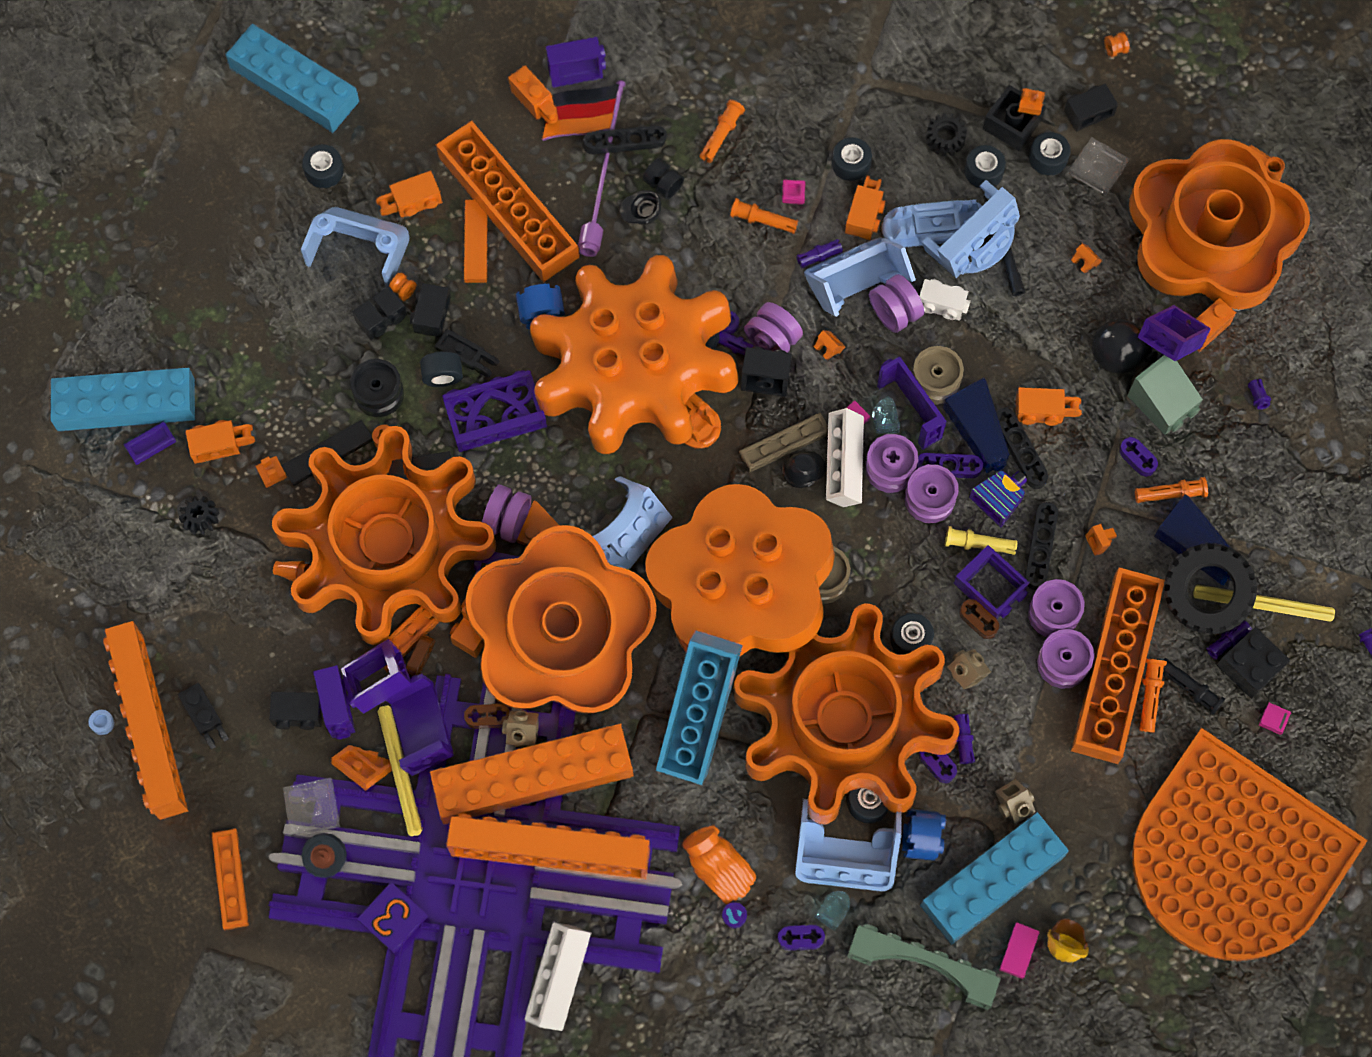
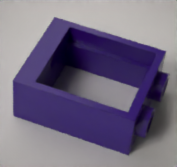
M598 37L546 46L548 71L552 88L603 78V70L606 69L605 50L603 45H599Z
M1173 305L1146 318L1138 338L1173 361H1177L1202 348L1211 328Z
M989 545L955 577L954 585L967 597L979 602L996 619L1000 616L1005 618L1013 609L1011 605L1015 601L1020 603L1028 595L1029 592L1026 590L1030 584ZM987 563L994 567L1016 588L997 609L968 583Z
M389 639L341 668L343 675L342 684L348 692L346 696L347 701L351 707H357L363 714L411 685L402 653ZM387 665L390 675L362 691L360 681Z
M338 666L313 671L327 730L332 738L345 739L350 737V734L356 731L350 705L346 698L347 692L342 684L343 677Z

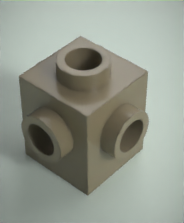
M975 649L967 652L964 650L959 651L952 657L954 661L947 666L954 680L959 682L963 689L976 686L991 673L984 663V658Z
M524 710L510 711L508 720L503 721L502 734H506V744H512L517 747L536 745L539 713H529Z
M1016 779L995 791L1000 803L998 805L1000 813L1004 818L1008 817L1015 824L1036 812L1032 803L1035 801L1032 793Z

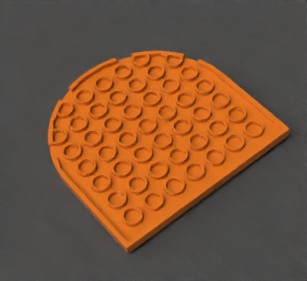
M1201 728L1153 797L1139 821L1133 842V871L1138 891L1148 911L1156 922L1175 940L1189 949L1209 957L1233 961L1254 960L1267 957L1287 948L1310 929L1368 840Z

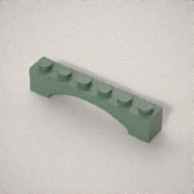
M864 924L862 927L858 925L847 956L848 958L871 966L872 961L883 959H900L916 962L930 967L950 979L966 996L965 1002L989 1010L992 1006L1001 979L995 976L996 973L986 968H982L980 971L972 968V964L968 961L958 959L956 962L948 959L949 955L941 951L935 950L932 953L924 950L925 946L916 942L908 944L901 941V937L892 933L884 935L877 932L878 929L874 926Z

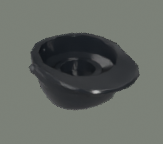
M639 191L622 201L620 206L621 217L628 223L651 224L658 219L661 213V200L653 191Z
M815 452L791 454L783 466L785 480L795 488L811 487L826 472V464L823 458Z

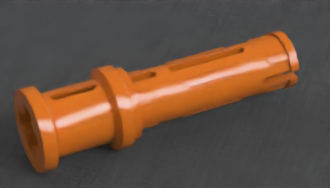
M729 100L726 104L725 112L718 117V125L699 155L703 161L708 158L707 162H712L728 132L735 129L737 119L745 112V108L737 101Z
M739 198L735 199L730 214L732 218L735 216L748 220V223L756 221L791 232L792 234H795L799 221L759 209L757 204L750 205L741 202Z
M1200 477L1199 480L1186 481L1184 479L1172 485L1135 489L1137 503L1170 498L1188 500V497L1202 496L1205 498L1208 496V485L1205 477Z
M1146 659V677L1142 681L1145 686L1139 731L1155 733L1160 688L1164 686L1162 677L1167 661Z

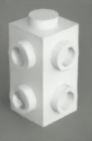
M924 280L919 297L925 313L939 314L949 320H960L962 313L967 314L970 300H966L968 291L963 288L948 286L938 280Z

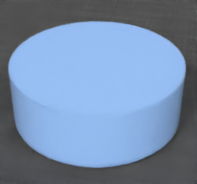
M97 710L89 718L90 728L98 735L109 733L115 724L113 716L106 710Z

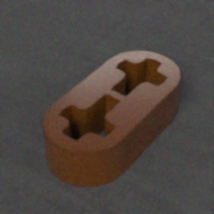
M970 599L963 602L960 608L962 620L982 638L991 639L995 637L999 630L998 620L976 600ZM974 607V614L967 615V608L971 609ZM981 621L986 625L991 623L993 625L992 631H984V624Z
M426 635L421 636L406 665L409 677L421 674L433 650L435 639Z
M504 704L472 705L466 709L464 718L468 727L472 729L503 727V721L508 720L510 711ZM499 710H502V713L506 715L502 717L501 721H497L496 717H489L490 715H497ZM473 712H478L479 716H486L478 718L477 722H473L472 718H469L473 716Z

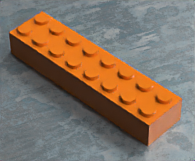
M470 121L436 144L439 159L480 205L543 283L579 258L578 245L473 121Z
M1120 567L1114 575L1071 748L1072 752L1118 764L1123 758L1164 587V579Z
M133 621L105 629L107 637L103 638L106 651H110L112 659L109 660V665L112 673L116 674L118 680L114 682L117 695H121L123 704H120V710L123 718H127L129 724L125 729L129 741L132 740L134 744L131 754L134 762L138 763L140 771L137 772L139 784L144 786L146 794L142 795L146 809L149 808L151 814H155L160 820L188 812L144 636Z
M617 724L430 771L440 818L443 825L450 823L451 816L458 817V814H468L476 817L633 777V769L622 726Z
M458 814V817L451 816L447 848L453 857L647 880L650 841L646 840L645 836L633 834L629 838L621 837L620 833L610 831L604 835L596 834V831L592 829H581V832L571 831V828L567 826H556V829L546 828L547 825L542 823H532V826L522 825V822L517 820H507V823L497 822V819L493 817H483L482 820L473 819V816L468 814Z

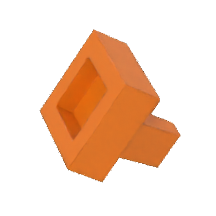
M1023 88L1018 111L1040 116L1045 92Z
M1083 243L1076 249L1077 252L1071 259L1075 264L1081 259L1084 260L1085 264L1080 269L1084 273L1093 267H1097L1103 261L1088 245Z
M823 330L817 336L819 339L814 345L816 350H821L823 346H826L827 351L823 357L827 360L837 353H841L846 348L831 331Z
M268 456L260 460L261 463L255 466L266 488L287 478L277 456L272 458Z
M1101 524L1093 526L1085 535L1095 556L1103 554L1111 545V539L1117 536L1113 528L1104 530Z

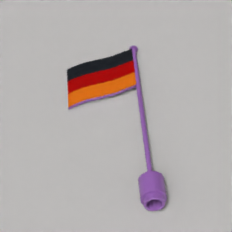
M620 80L615 85L597 89L568 90L553 94L552 99L557 110L558 120L552 124L546 122L542 140L559 136L585 135L592 131L614 130L622 88L625 87V82ZM610 137L608 139L609 143L611 144L613 137ZM605 153L592 222H588L581 227L578 248L580 254L587 257L596 256L601 246L603 229L596 223L610 153Z

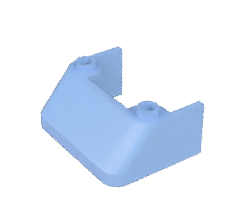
M339 207L329 208L314 217L301 248L306 266L311 267L322 237L330 234L332 231L375 242L380 252L388 254L382 270L385 287L389 286L392 279L396 276L409 243V233L404 226Z
M886 238L870 240L812 266L804 272L807 282L823 310L835 317L839 315L838 310L842 308L844 298L880 282L886 283V280L896 274L904 276L911 282L916 280L905 247Z
M803 799L796 861L797 878L805 883L874 891L889 890L894 884L901 837V812H896L894 829H878L873 834L872 842L824 837V827L822 824L807 819L808 799Z

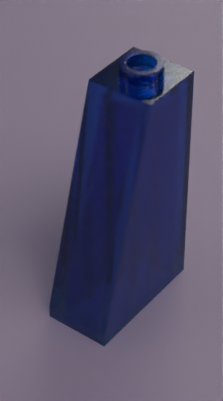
M985 378L947 397L944 401L943 409L974 455L982 460L986 473L988 474L993 470L998 472L1007 465L1009 451Z
M1186 494L1154 535V537L1178 554L1183 553L1192 546L1204 543H1216L1230 547ZM1205 566L1200 568V570L1223 586L1228 579L1232 581L1229 574L1219 567Z

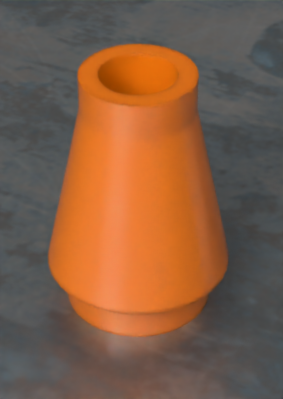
M276 561L273 566V574L294 582L310 566L305 564L304 561Z

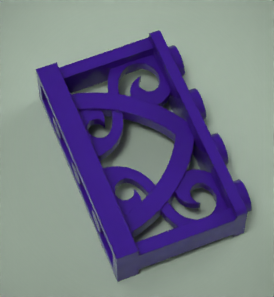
M520 370L504 378L495 377L490 382L483 384L474 383L462 390H450L442 396L459 452L547 427L544 411L540 410L534 394L535 384L530 370ZM525 386L528 389V394L523 400L519 401L517 399L521 397L522 390L515 393L513 389ZM490 398L510 405L503 413L500 423L495 424L489 417L478 415ZM531 399H533L536 412L532 414L524 406ZM466 402L468 406L466 408L460 407V409L464 413H469V415L460 416L454 411L455 405ZM514 410H516V412L512 414L516 415L517 418L509 420L508 415ZM456 421L467 422L466 433H459ZM476 421L486 422L488 426L479 428L481 422L476 423Z

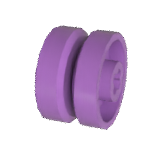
M896 274L886 280L885 286L879 285L869 293L871 305L878 318L894 333H898L907 327L908 321L915 322L924 315V307L918 293L911 283L900 274Z
M770 302L763 304L757 311V317L751 318L744 326V331L752 344L770 351L784 350L788 353L790 345L796 344L803 335L802 328L796 319L782 307Z
M886 434L877 438L870 445L865 464L866 476L870 484L878 490L887 493L906 489L910 476L916 471L918 464V452L914 444L906 437L897 434Z
M940 465L919 467L911 474L907 483L905 505L908 512L916 520L924 523H937L945 520L952 513L958 496V482L955 476L947 468Z
M499 484L488 501L482 522L491 527L494 536L500 532L502 540L515 543L529 513L531 495L517 492L513 496L511 488Z
M1054 579L1044 582L1037 588L1029 605L1028 618L1031 626L1037 633L1047 638L1058 630H1075L1084 613L1085 602L1082 593L1074 584L1066 580Z
M1071 629L1058 630L1050 634L1043 643L1037 659L1038 671L1042 678L1051 686L1060 689L1072 688L1080 684L1091 669L1094 660L1093 646L1088 638L1078 631Z

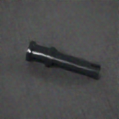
M1165 657L1163 661H1167V665L1164 666L1163 674L1193 696L1192 699L1195 703L1199 702L1210 710V714L1213 716L1226 699L1224 697L1220 698L1209 690L1207 684L1201 685Z

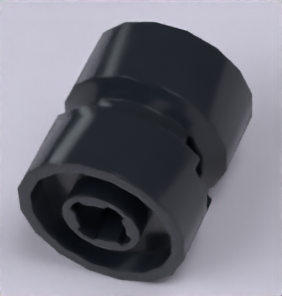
M661 158L654 160L643 175V181L652 188H656L657 192L667 200L680 190L685 180V177L675 169L671 170V166Z

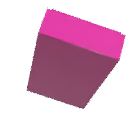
M1015 923L999 970L1023 979L1040 931Z

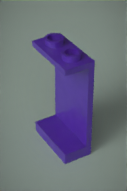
M900 356L894 360L888 359L880 368L877 387L881 389L895 381L925 422L922 425L918 444L924 450L942 439L947 421Z
M423 674L412 676L410 678V686L385 700L391 704L405 755L404 758L399 760L400 767L411 776L454 756L433 681Z

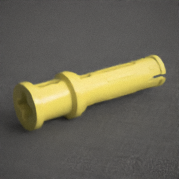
M952 526L947 528L945 537L946 547L954 545L964 547V550H969L971 547L984 549L989 545L996 552L1016 554L1017 540L974 534V531L971 529L963 531L953 529Z

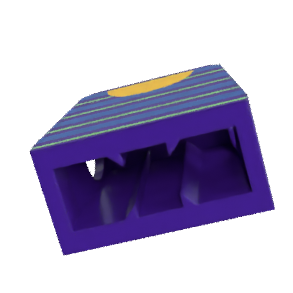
M999 471L974 487L969 498L1001 528L1023 500L1025 491L1021 486L1027 482V478L1020 471H1017L1011 477L1004 471Z

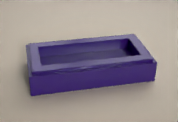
M163 421L125 443L124 446L135 464L138 465L177 441Z

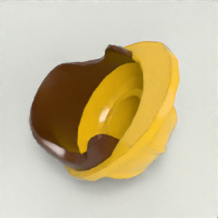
M1060 919L1049 930L1047 935L1049 938L1048 948L1057 960L1061 962H1075L1088 955V942L1085 940L1084 928L1079 923L1071 919Z

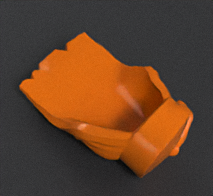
M711 825L700 828L687 836L682 842V847L689 854L695 874L724 904H729L732 900L736 901L738 897L743 898L756 880L755 872L729 841L718 836L720 831L716 826Z

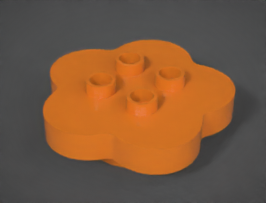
M1228 139L1211 141L1201 146L1187 160L1166 159L1150 164L1136 179L1129 201L1131 217L1143 234L1138 249L1137 261L1139 270L1147 283L1156 290L1168 295L1187 296L1202 293L1214 302L1221 298L1232 309L1252 308L1268 298L1281 275L1282 261L1298 249L1310 223L1309 209L1302 196L1287 184L1270 178L1264 162L1252 148L1241 142ZM1159 206L1163 207L1164 210L1161 216H1153Z
M733 484L710 492L700 501L689 523L675 527L662 534L650 547L646 557L645 568L655 596L664 606L671 610V619L675 633L686 653L690 639L697 630L743 645L740 656L753 648L768 652H788L796 650L811 641L817 634L823 620V604L819 587L832 570L835 554L830 530L817 514L803 508L776 507L765 494L756 488Z
M568 525L554 526L540 532L530 541L519 558L495 561L482 568L472 579L465 599V609L469 623L484 642L481 657L483 682L489 693L497 701L516 709L535 708L550 701H555L565 708L579 713H596L612 707L625 695L632 678L631 653L648 636L656 617L655 598L651 588L644 579L628 569L610 565L601 546L594 537L580 528Z

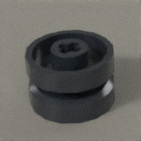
M369 359L359 364L353 371L350 379L351 391L358 408L366 415L385 417L394 413L401 406L404 398L403 384L398 370L389 361Z

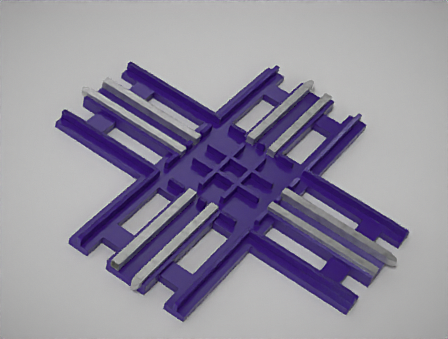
M449 674L437 676L435 691L450 742L453 727L472 729L468 727L464 718V713L468 707L482 704H502L489 693L484 682L480 704L458 701L461 686L460 678H452ZM553 701L551 714L508 707L509 711L524 710L529 713H539L537 738L547 739L546 742L573 736L576 712L565 708ZM499 710L497 715H490L489 717H496L497 721H501L502 717L506 715L502 713V710ZM473 712V716L469 718H472L473 722H477L478 718L486 716H479L478 712ZM502 727L475 729L470 761L521 749L522 747L506 744V734H502ZM447 759L419 772L417 788L412 790L422 826V832L418 836H410L408 834V837L337 827L341 807L403 815L397 788L372 785L367 790H364L355 782L297 775L296 782L293 783V800L316 804L312 824L287 820L283 831L285 838L282 853H272L269 855V859L278 864L277 868L279 871L302 874L298 896L273 893L272 901L269 902V919L371 933L357 920L369 906L323 900L327 878L388 886L392 882L427 913L428 917L395 953L387 947L368 1057H395L398 1039L420 1042L418 1057H471L472 1049L496 1052L495 1057H521L527 1024L525 1016L530 1003L537 956L543 957L550 931L542 930L545 908L617 918L614 940L590 937L582 963L660 973L663 947L639 944L642 921L667 924L672 888H680L682 886V882L679 879L673 878V873L650 870L653 849L677 852L680 827L561 810L563 795L537 801L536 807L520 805L473 817V819L482 820L483 817H493L497 819V822L507 823V820L521 821L522 825L532 826V823H542L547 825L546 828L556 829V826H567L571 828V831L581 832V829H592L596 831V834L604 835L610 831L620 833L621 837L629 838L633 834L645 836V839L650 841L647 880L453 857L447 848L450 823L445 825L442 823L430 771L445 768ZM320 833H330L340 838L345 845L347 853L346 862L342 869L334 876L326 878L316 877L309 873L304 867L301 858L302 849L307 840ZM415 940L438 943L425 1015L403 1012ZM488 950L512 953L500 1026L476 1023Z

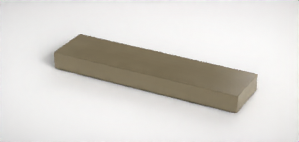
M818 413L740 450L739 455L750 473L828 436V425L822 414Z

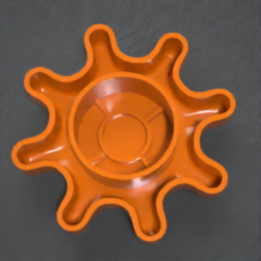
M664 255L651 257L646 263L641 277L634 283L627 285L611 283L603 271L595 265L583 266L578 270L575 280L581 300L583 301L580 308L572 315L566 317L541 314L535 317L530 324V333L537 351L541 354L561 359L558 368L539 379L535 385L534 394L540 410L544 411L545 415L552 417L561 415L574 408H584L592 412L588 432L594 449L601 454H611L618 450L626 431L638 423H652L656 425L665 439L672 444L687 442L693 434L690 415L685 406L690 396L701 390L727 393L732 391L738 384L737 368L731 355L706 346L710 337L724 330L731 322V312L727 297L722 292L716 290L705 292L692 299H682L674 295L678 282L673 262Z
M390 426L383 430L379 437L378 450L375 457L362 465L354 466L347 464L331 448L322 447L314 450L309 458V467L315 480L322 487L320 498L313 506L306 509H282L274 515L272 520V528L283 545L304 548L312 552L313 560L311 566L296 578L291 586V595L298 608L303 612L315 613L336 599L352 601L357 605L356 627L359 634L366 643L371 645H378L386 641L390 634L394 613L406 605H422L439 622L449 623L456 620L461 612V603L456 590L447 581L449 571L456 563L463 560H486L496 550L494 532L488 524L463 520L455 513L457 503L471 492L476 483L473 466L470 461L458 456L447 460L434 470L426 471L419 469L411 463L413 450L409 435L406 430L398 426ZM403 459V469L408 480L386 475L389 472L392 460Z
M862 604L854 609L850 625L843 635L835 638H824L816 634L804 646L796 650L783 652L787 658V663L780 671L769 674L747 670L741 672L734 681V699L736 704L744 710L765 716L771 726L770 732L762 739L753 743L746 752V770L748 775L757 781L768 780L784 771H794L802 775L810 785L807 812L809 817L818 824H828L834 821L839 813L844 795L848 791L858 788L873 791L880 798L884 806L893 813L908 811L915 799L916 785L905 767L906 759L916 752H927L936 755L950 753L954 749L959 736L957 722L952 717L928 710L923 705L920 693L925 688L940 679L945 663L943 652L933 645L921 646L905 655L889 651L880 640L883 615L872 604Z

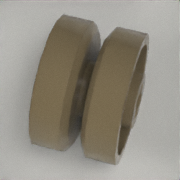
M934 346L928 347L919 353L915 359L912 374L933 403L938 405L947 403L956 396L962 381L964 367L961 358L956 352L947 347Z
M834 547L835 555L832 570L819 587L822 604L832 603L842 597L848 586L851 569L849 560L836 547Z

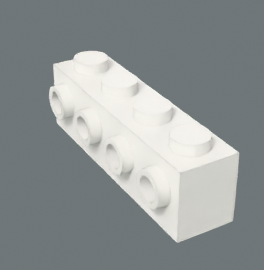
M848 408L828 414L826 500L841 507L862 503L864 416Z
M553 922L525 1016L526 1021L543 1028L563 1030L588 946L590 932L575 926Z

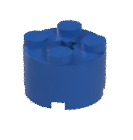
M537 284L524 288L525 293L521 295L520 292L516 293L520 322L525 324L527 329H530L533 319L541 314L564 317L565 315L561 289L558 285H555V288H550L549 284Z
M909 809L906 817H910V820L903 827L902 851H907L903 856L904 858L935 861L938 855L944 851V839H941V829L944 830L946 817L936 811Z

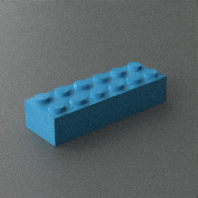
M251 24L226 53L230 69L332 133L359 102L357 90L354 86L254 24Z
M190 368L51 378V422L57 431L156 424L163 421L168 423L195 420V380Z
M697 630L695 631L688 645L656 771L699 785L703 784L709 772L743 645Z
M1037 812L925 898L920 906L952 945L1062 860L1069 850Z

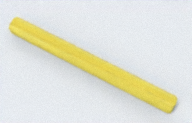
M1196 585L1193 592L1194 598L1226 604L1230 602L1233 596V590L1204 585ZM1256 595L1253 606L1255 609L1325 621H1332L1335 617V609L1332 607Z
M388 705L381 706L378 710V716L407 831L410 836H418L422 832V826L409 775L401 769L399 760L404 758L392 709Z

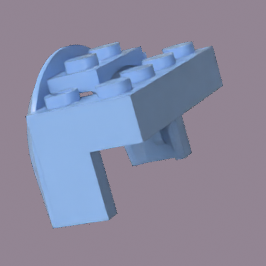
M987 180L980 185V188L985 192L984 195L988 201L941 247L930 237H926L922 241L925 252L932 256L955 278L960 274L983 271L996 264L1007 253L1014 238L1015 224L1020 217L1015 197L1003 187L997 190ZM989 234H994L989 242L982 246L984 239Z
M619 476L615 481L620 483L628 492L625 496L628 500L616 519L592 537L601 546L610 565L629 570L673 517L649 487Z

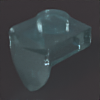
M886 396L875 405L872 417L876 434L899 433L900 430L896 404L889 396Z
M843 891L830 893L814 917L835 931L851 906L848 894Z

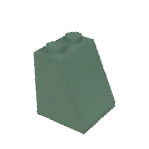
M1165 355L1135 378L1128 393L1130 400L1164 435L1171 430L1173 432L1177 431L1184 424L1183 420L1187 417L1193 418L1200 411L1199 406L1203 400L1179 363Z

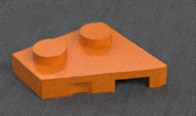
M533 501L517 538V543L527 546L540 532L560 525L537 501Z
M348 745L332 757V765L364 790L370 788L392 771L389 759L378 757V752L365 751L352 745Z

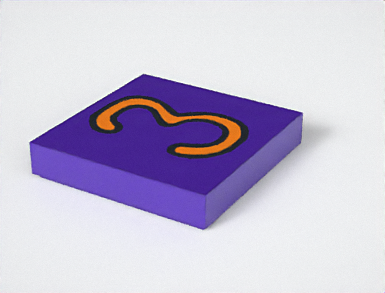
M391 882L357 920L395 953L428 917V914Z

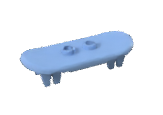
M974 199L896 207L884 217L882 234L884 238L903 247L923 246L922 241L926 237H930L936 244H943L982 205Z

